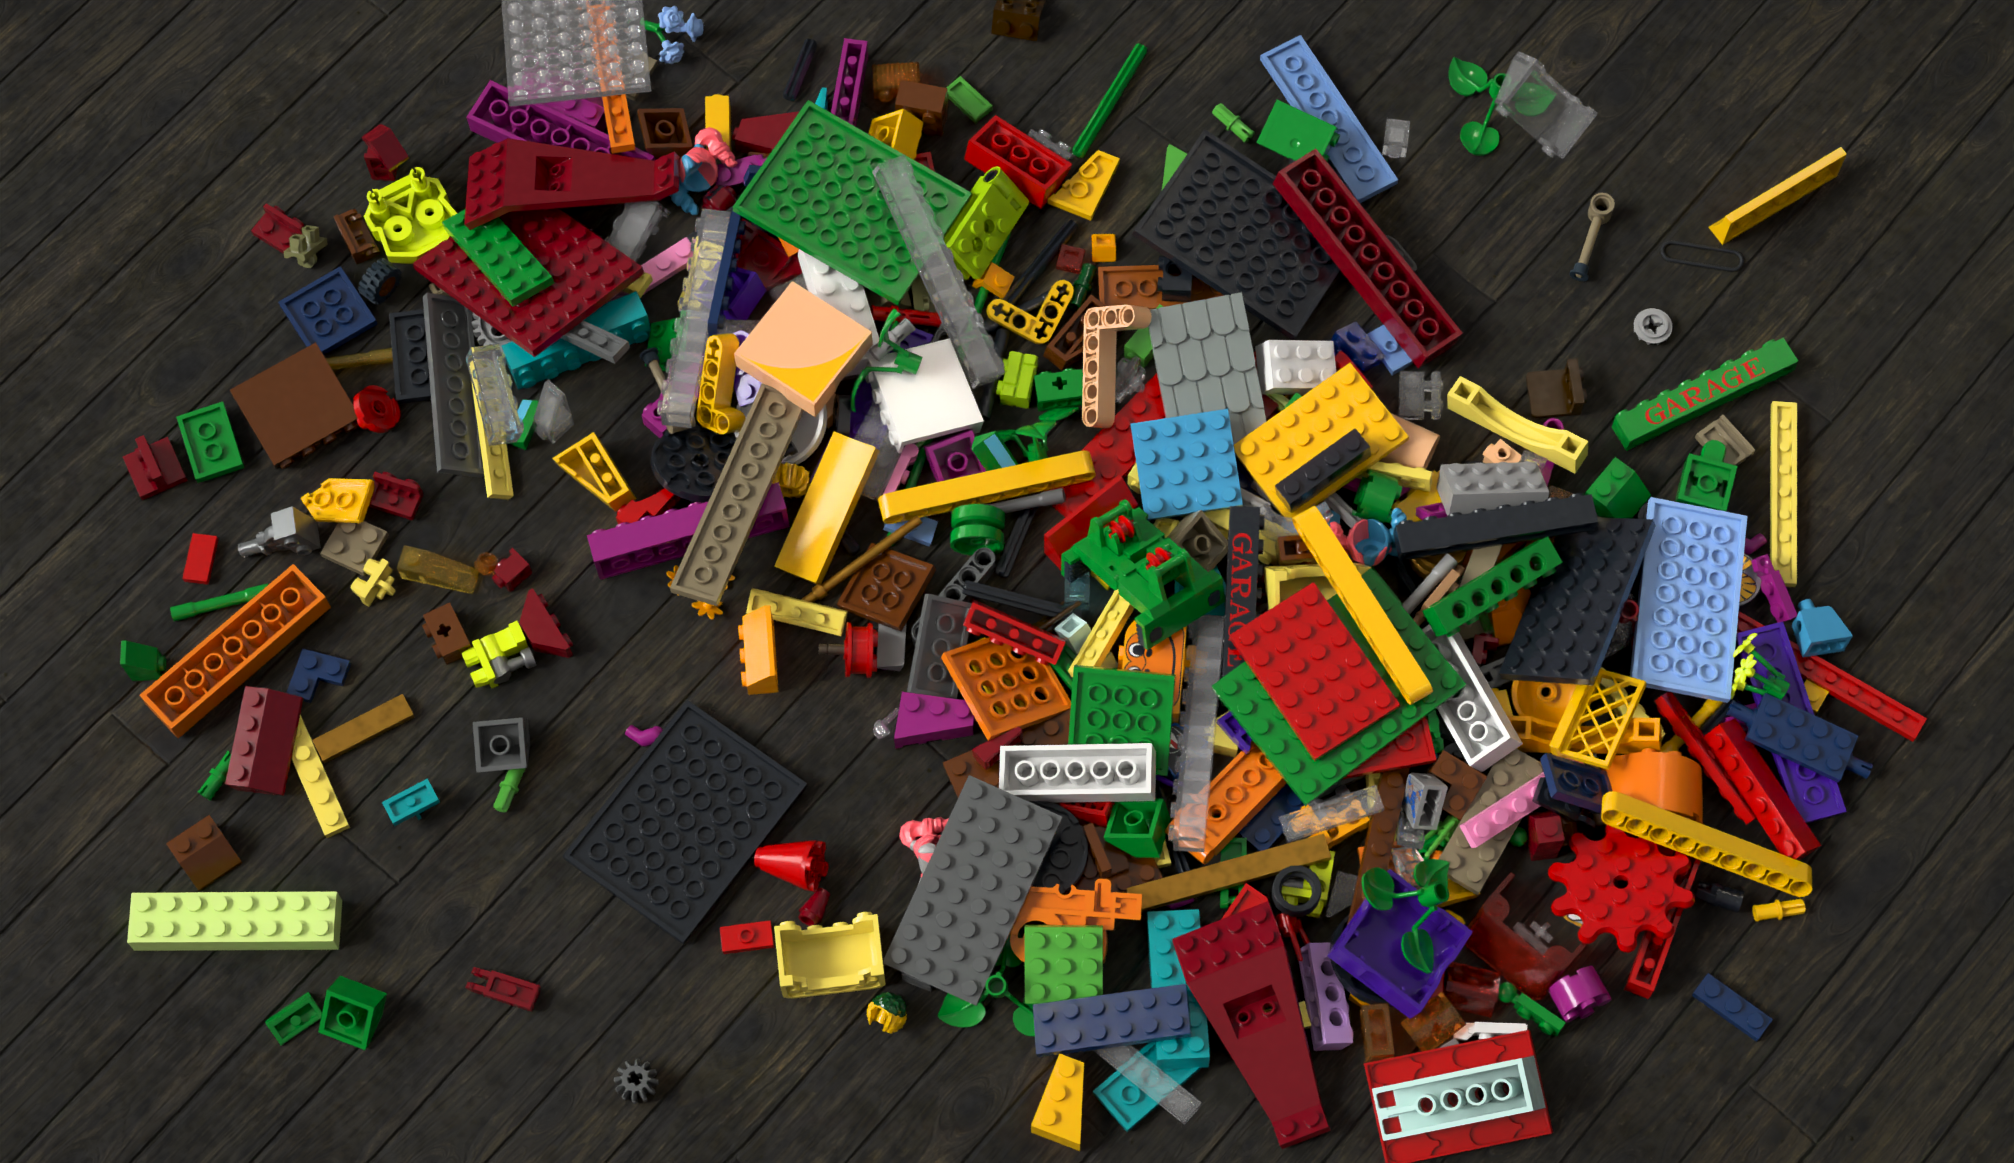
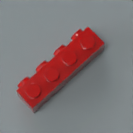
M973 600L963 623V626L967 627L966 631L980 636L981 633L990 637L989 641L1003 646L1004 643L1013 647L1012 651L1020 655L1026 656L1027 653L1036 657L1035 660L1046 666H1049L1050 663L1056 665L1066 642L1064 638L976 600Z

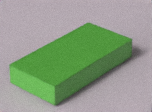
M961 76L946 87L948 99L975 124L993 110V106Z

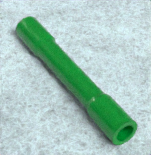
M266 583L247 588L243 591L170 607L173 621H178L201 613L249 602L269 584Z

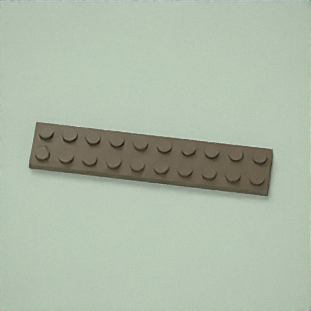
M762 383L673 579L670 586L671 593L718 607L804 412L802 408L789 401L781 392L771 386Z

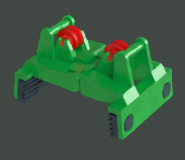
M1124 499L1119 502L1117 507L1099 518H1092L1087 537L1078 541L1069 550L1061 554V575L1072 583L1090 572L1091 569L1113 590L1118 589L1119 595L1141 613L1135 617L1138 643L1149 650L1224 603L1223 578L1213 569L1209 572L1205 570L1184 548L1181 549L1170 538H1165V534L1147 520L1148 514L1140 507L1132 509L1130 503ZM1174 579L1184 589L1167 599L1164 585Z

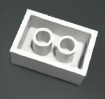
M1267 340L1255 347L1261 394L1294 395L1297 392L1300 395H1305L1336 373L1333 341Z

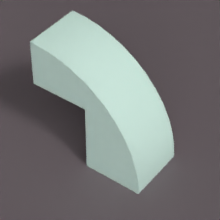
M1074 613L1054 628L1058 636L1065 639V643L1076 656L1091 632L1087 622ZM1109 651L1101 667L1115 669L1118 667L1112 652Z

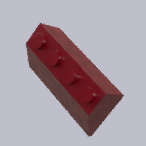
M245 686L225 782L226 785L237 791L284 796L303 697L268 688Z

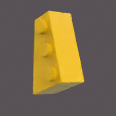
M594 432L552 458L560 468L615 512L622 505L628 504L631 500H636V497L603 443Z

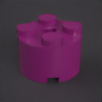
M1593 966L1577 970L1578 974L1571 977L1567 975L1549 988V993L1566 1023L1576 1019L1578 1016L1584 1019L1595 1012L1593 1010L1594 1007L1605 1005L1612 1000Z

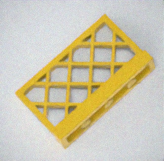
M1600 669L1593 686L1577 685L1549 745L1552 755L1609 770L1646 688V681ZM1602 678L1613 680L1615 684L1602 691L1599 687ZM1629 685L1637 687L1636 692L1627 697L1621 691L1622 688ZM1618 691L1622 699L1608 705L1604 696ZM1602 698L1605 706L1592 712L1589 707L1591 702ZM1625 704L1627 708L1626 714L1615 718L1611 710ZM1609 712L1612 720L1599 726L1595 717ZM1592 719L1595 728L1582 733L1580 730L1581 724ZM1616 726L1618 730L1616 736L1606 740L1602 731ZM1599 733L1603 741L1589 747L1585 739ZM1581 740L1586 749L1577 753L1569 751L1572 744ZM1604 747L1607 748L1608 754L1605 760L1594 758L1593 752Z

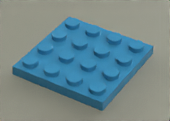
M1228 409L1131 424L1143 510L1148 514V521L1189 515L1199 510L1209 512L1229 509L1230 506H1243Z

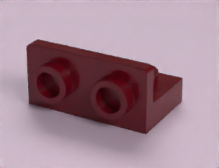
M266 203L263 206L265 214L251 232L254 236L284 254V251L290 247L289 237L294 234H302V228L305 225L295 217L291 219L286 216V213L278 206L272 207Z

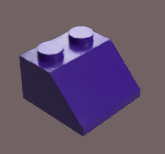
M718 262L694 297L695 301L708 311L711 309L720 262ZM738 267L737 272L732 273V277H734L733 291H728V296H730L728 311L724 310L723 315H726L727 323L742 327L766 292V289L756 272Z

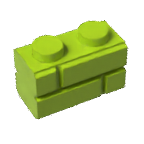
M1011 351L1009 352L1008 359H1003L1001 373H1005L1003 381H998L996 394L1000 395L1001 404L1029 408L1034 386V375H1036L1038 368V357L1036 355Z

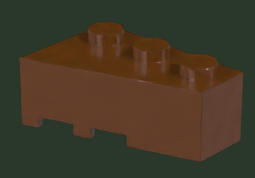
M1093 295L1088 297L1046 347L1043 356L1060 370H1064L1083 359L1084 316L1086 311L1090 308L1106 307ZM1126 330L1117 331L1116 338L1125 334Z

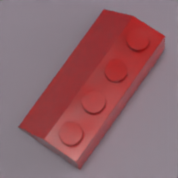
M996 115L969 140L964 160L984 173L993 167L999 166L1029 201L1040 209L1048 202V198L1057 192L1072 167V163Z
M1118 475L1044 534V553L1060 570L1061 554L1069 550L1078 541L1087 537L1092 518H1099L1117 507L1119 502L1124 499L1130 503L1132 509L1138 508V503L1124 479Z

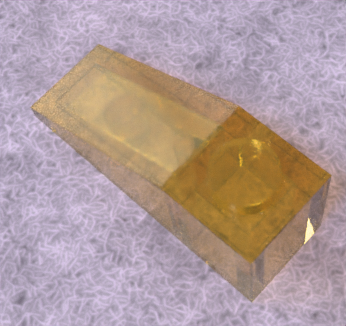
M405 545L397 566L402 579L470 594L474 592L480 572L478 569L428 550Z

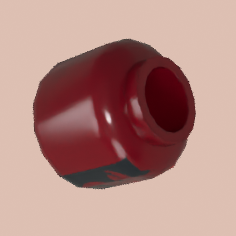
M717 184L703 197L704 205L702 208L710 218L714 219L718 215H723L727 209L734 206L737 201L735 198L737 194L730 186L724 187Z

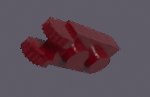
M473 967L471 973L478 978L488 980L486 987L473 982H467L466 989L484 995V997L533 1012L541 986L493 970L490 972Z

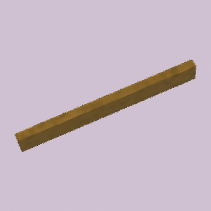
M1320 834L1127 888V893L1143 895L1142 912L1278 875L1282 869L1289 866L1301 865L1307 867L1331 860V854L1325 835Z

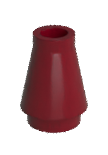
M818 888L799 909V920L808 926L821 923L831 894L823 888Z

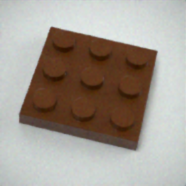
M871 543L868 550L874 547L876 544ZM886 549L853 574L837 606L841 610L902 632L934 575L936 568L927 562Z

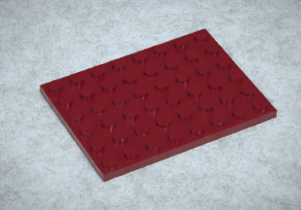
M558 208L546 211L544 209L514 211L499 216L554 280L553 285L514 307L451 236L413 263L417 272L533 357L539 355L645 274L641 265Z

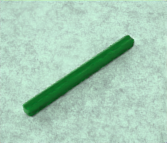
M1138 43L1133 48L1072 149L1074 156L1083 158L1146 55V46Z

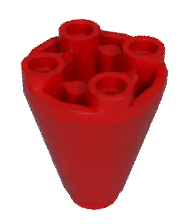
M812 840L758 847L754 863L756 867H760L762 871L803 890L816 892L821 876L825 877L828 872V862L824 861L826 843L824 841Z

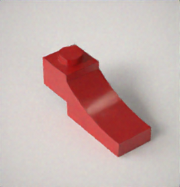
M664 488L644 500L637 502L631 500L628 504L622 505L618 510L616 516L617 523H633L640 521L645 516L651 515L655 517L662 515L667 510L672 509L681 497L674 495Z

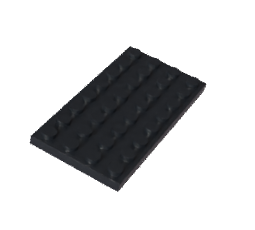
M1597 517L1598 524L1594 531L1554 537L1552 544L1562 563L1555 567V573L1546 578H1543L1542 575L1537 578L1538 583L1534 585L1499 671L1502 679L1594 685L1656 527L1653 519Z

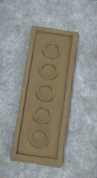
M1516 748L1493 764L1485 782L1439 857V860L1450 862L1448 869V878L1476 895L1479 894L1521 819L1476 848H1471L1460 825L1544 772L1541 762Z

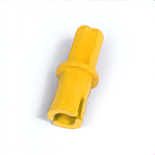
M1802 899L1782 902L1775 900V903L1753 905L1752 907L1753 917L1756 922L1773 918L1782 920L1783 917L1804 914L1806 911L1805 903Z

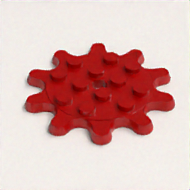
M1606 825L1605 838L1599 841L1590 840L1582 833L1573 834L1569 839V846L1576 854L1575 860L1570 863L1556 862L1548 869L1549 878L1563 883L1567 889L1565 895L1553 901L1551 905L1553 914L1559 917L1569 914L1579 916L1582 920V926L1578 931V939L1582 943L1591 944L1600 934L1610 933L1616 937L1618 948L1627 953L1634 951L1637 947V935L1641 931H1652L1662 939L1672 937L1675 930L1673 924L1667 918L1668 911L1674 907L1690 908L1695 903V896L1690 890L1676 885L1677 876L1690 869V859L1684 854L1665 856L1660 852L1659 844L1641 837H1629L1625 831ZM1615 880L1628 881V886L1620 889L1615 887L1614 883Z

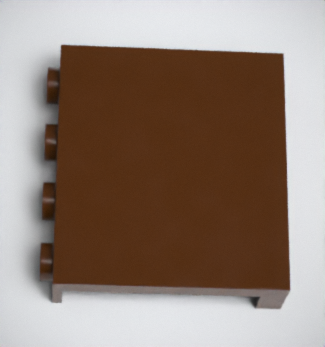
M316 342L230 389L233 398L271 459L275 469L281 467V469L287 468L295 462L294 458L300 455L306 457L315 452V447L321 443L327 445L337 439V434L343 431L349 433L359 427L352 402Z

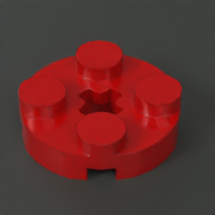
M370 385L354 396V411L357 416V423L361 428L369 429L376 433H386L399 421L400 409L398 403L394 398L390 399L386 395L388 391L384 388Z

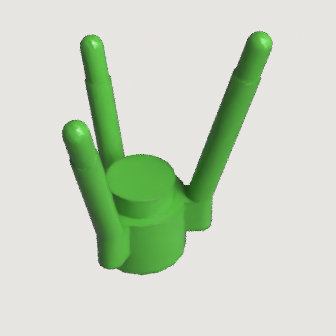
M1451 815L1446 816L1443 822L1439 821L1437 830L1429 831L1413 846V849L1417 850L1421 843L1437 833L1439 837L1425 853L1426 857H1430L1444 839L1449 842L1460 821Z

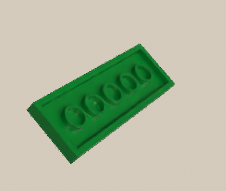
M464 209L442 222L446 232L512 307L554 284L553 277L499 217L469 230L464 225Z

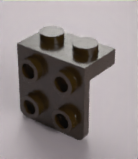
M997 0L993 10L991 34L1037 41L1040 16L1046 0Z
M1578 358L1568 359L1565 369L1537 371L1527 374L1526 382L1531 415L1534 418L1581 414L1584 404L1587 403V391L1582 389L1581 381L1584 380L1583 368L1578 365Z

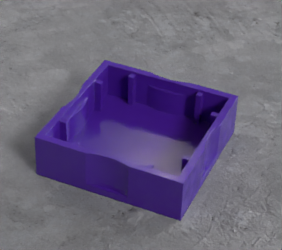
M1391 869L1387 871L1394 882L1393 893L1417 890ZM1418 895L1392 898V908L1381 911L1374 908L1365 898L1327 957L1411 1019L1423 1010L1438 987L1445 969L1456 959L1473 931L1444 909L1437 907L1438 910L1432 912L1418 928V930L1424 929L1428 932L1433 944V971L1427 974L1406 960L1402 952L1401 942L1403 935L1406 932H1412V926L1425 914L1429 907L1422 906L1418 900Z

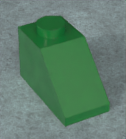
M126 640L121 641L120 665L132 681L158 680L162 676V671H166V658L162 656L158 648Z

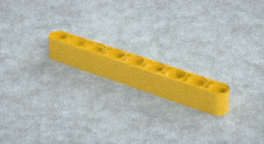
M1078 451L886 493L878 498L883 522L885 524H894L911 520L916 515L922 518L953 511L956 507L962 505L986 504L1086 482L1093 479L1096 473L1090 452Z
M1312 506L1294 516L1292 522L1297 532L1407 703L1412 705L1433 693L1429 680L1318 508Z
M1612 791L1603 795L1601 818L1609 826L1793 896L1805 897L1812 892V868L1806 863L1620 792Z

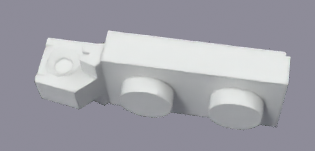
M1454 1022L1453 1039L1467 1041L1472 1036H1479V1040L1525 1031L1527 1030V1025L1520 1023Z

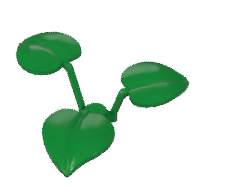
M1453 57L1450 63L1449 81L1457 93L1471 96L1475 91L1481 93L1489 88V93L1493 98L1483 125L1472 121L1466 123L1460 132L1462 144L1470 153L1476 156H1484L1491 153L1499 143L1498 131L1487 127L1498 100L1506 98L1508 94L1509 101L1514 102L1516 112L1526 117H1536L1545 110L1554 97V94L1530 84H1516L1512 87V79L1504 73L1495 75L1494 79H1490L1487 83V74L1480 66L1462 61L1456 57Z
M893 308L886 319L879 337L878 347L881 348L883 341L894 348L892 350L898 353L894 362L898 367H866L861 371L851 393V410L856 412V391L869 372H897L902 374L904 370L916 375L922 361V356L904 350L889 339L888 330L890 326L891 331L899 325V322L895 319L901 315L895 308Z
M1079 407L1051 409L1039 416V420L1044 421L1034 423L1033 425H1026L1017 430L1006 429L996 432L1003 442L1008 440L1016 441L1023 452V456L1028 457L1029 462L1048 458L1046 452L1048 451L1047 434L1056 426L1055 420L1065 418L1074 412L1079 413ZM1016 434L1030 436L1033 438L1034 443L1029 444L1027 450ZM1037 438L1043 439V445L1042 442H1038Z
M1428 859L1419 862L1414 869V879L1422 889L1403 893H1393L1394 882L1386 870L1379 867L1369 869L1362 876V889L1367 901L1374 908L1386 911L1393 906L1392 898L1418 895V900L1422 906L1429 907L1425 914L1412 926V932H1406L1403 935L1401 947L1404 957L1411 965L1427 974L1432 973L1434 965L1432 940L1426 930H1418V928L1432 912L1438 910V904L1449 899L1448 869L1450 862L1439 859Z
M1010 935L996 966L1001 965L996 975H992L987 979L985 984L986 990L983 992L978 1005L975 1006L948 993L938 1013L940 1020L954 1027L968 1028L975 1026L983 1020L986 1014V1010L980 1002L984 1001L988 995L994 998L1006 996L1019 1006L1013 1013V1022L1016 1029L1026 1036H1035L1033 1004L1025 1003V997L1022 1003L1008 992V984L1002 977L1005 966L1016 967L1023 962L1014 954L1011 948Z

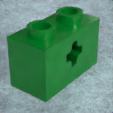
M1068 368L1062 372L1052 373L1045 371L1034 375L1038 412L1059 407L1082 406V369Z

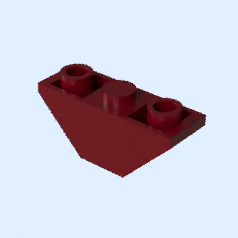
M533 588L530 589L519 621L524 635L534 651L570 658L573 656L570 649L573 644L567 633L561 634L558 627L561 625L554 613L549 615L546 607H548V603L543 595H537Z

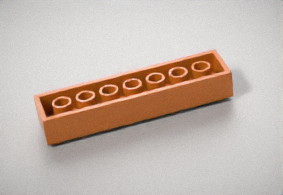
M292 564L143 691L140 697L177 738H180L329 610L331 606L326 597Z

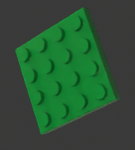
M1074 665L1068 745L1152 743L1156 750V775L1167 776L1169 772L1176 674Z

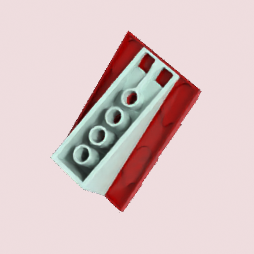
M1530 1030L1364 1063L1385 1163H1411L1553 1133Z

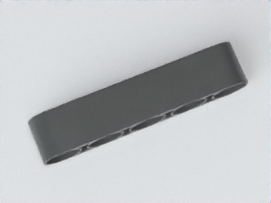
M980 548L975 551L938 596L949 598L954 595L960 598L959 601L969 603L973 597L962 593L965 583L963 580L971 577L975 579L974 582L985 584L995 571L994 552L989 548ZM982 559L990 561L988 565H980L978 562ZM920 618L913 625L911 631L914 646L916 645Z

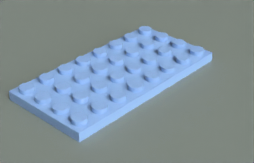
M1651 497L1648 500L1646 519H1653L1656 527L1641 565L1637 603L1639 613L1636 616L1638 621L1635 624L1630 677L1646 681V687L1728 703L1731 699L1734 666L1733 653L1736 645L1747 516Z

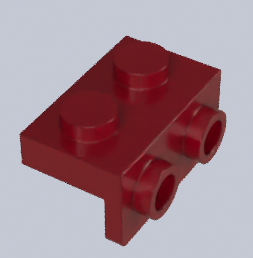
M374 472V491L368 507L413 521L424 495L419 484L411 479H405V481L397 479L396 476L388 472H383L382 474Z

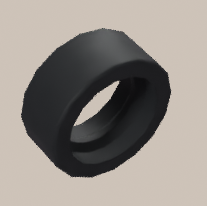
M1301 865L1282 869L1276 876L1272 886V899L1275 906L1283 914L1291 917H1303L1310 914L1317 907L1321 897V883L1318 876L1311 869ZM1300 877L1310 884L1312 895L1305 904L1294 906L1284 900L1281 888L1287 879Z

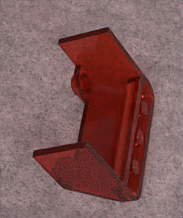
M1510 872L1467 926L1473 932L1465 945L1505 979L1515 985L1522 993L1532 1000H1541L1549 993V988L1560 980L1577 961L1589 944L1581 942L1573 953H1570L1562 946H1552L1541 955L1507 927L1503 921L1508 916L1510 907L1502 895L1509 889L1515 875Z

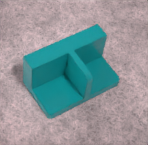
M428 778L382 802L394 826L415 815L420 820L422 818L419 813L440 803Z

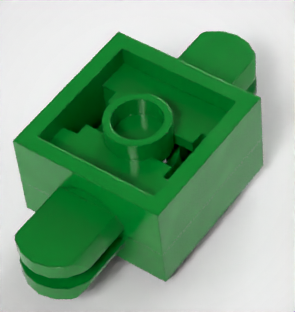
M1718 440L1708 441L1703 446L1700 456L1689 453L1684 463L1675 502L1727 511L1737 466L1724 463L1726 447L1722 442Z

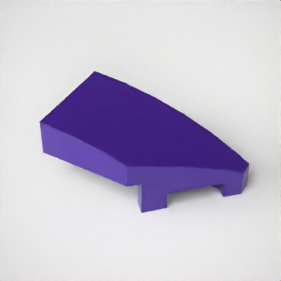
M1229 711L1217 720V724L1247 755L1250 752L1251 738Z

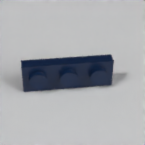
M1709 973L1692 994L1693 997L1756 1042L1773 1020Z

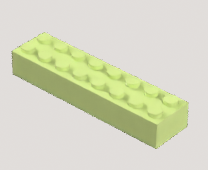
M337 892L132 893L127 943L134 951L339 950L342 899Z

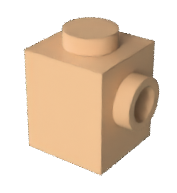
M1501 439L1495 445L1491 443L1483 452V463L1522 462L1523 456Z

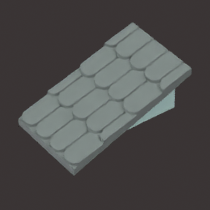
M1242 292L1150 310L1152 318L1148 329L1166 418L1228 409L1233 444L1267 422Z

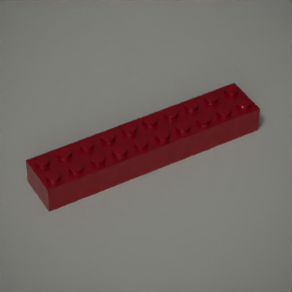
M1316 148L1278 172L1273 182L1275 188L1418 369L1457 343L1463 334Z

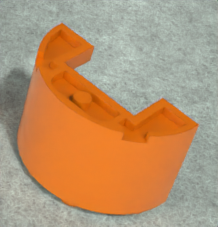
M1646 748L1637 753L1615 755L1609 770L1601 768V770L1606 771L1612 791L1620 792L1703 824L1702 768L1694 760L1682 756L1681 752L1670 751L1664 753L1657 752L1652 748Z

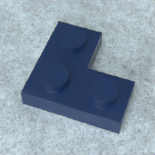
M302 649L286 693L303 697V701L312 703L319 681L344 686L351 662Z

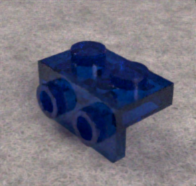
M1357 322L1337 330L1330 340L1334 344L1335 356L1342 350L1362 374L1366 370L1382 363L1386 357Z

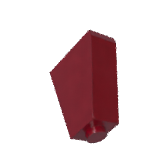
M799 111L741 119L740 125L735 127L732 140L735 141L736 150L745 153L750 151L771 153Z
M1548 809L1534 810L1524 816L1523 821L1525 830L1528 833L1527 842L1531 861L1557 858L1564 842L1560 816Z

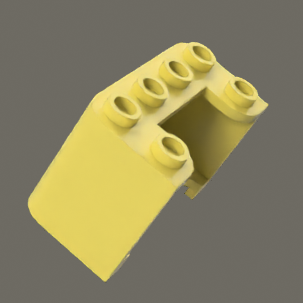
M862 912L857 914V917L852 920L853 924L850 925L847 922L834 923L833 927L825 928L821 925H812L807 927V930H801V926L795 925L794 921H785L780 923V926H774L780 988L783 997L802 998L876 989L885 986L878 915H872L871 912Z

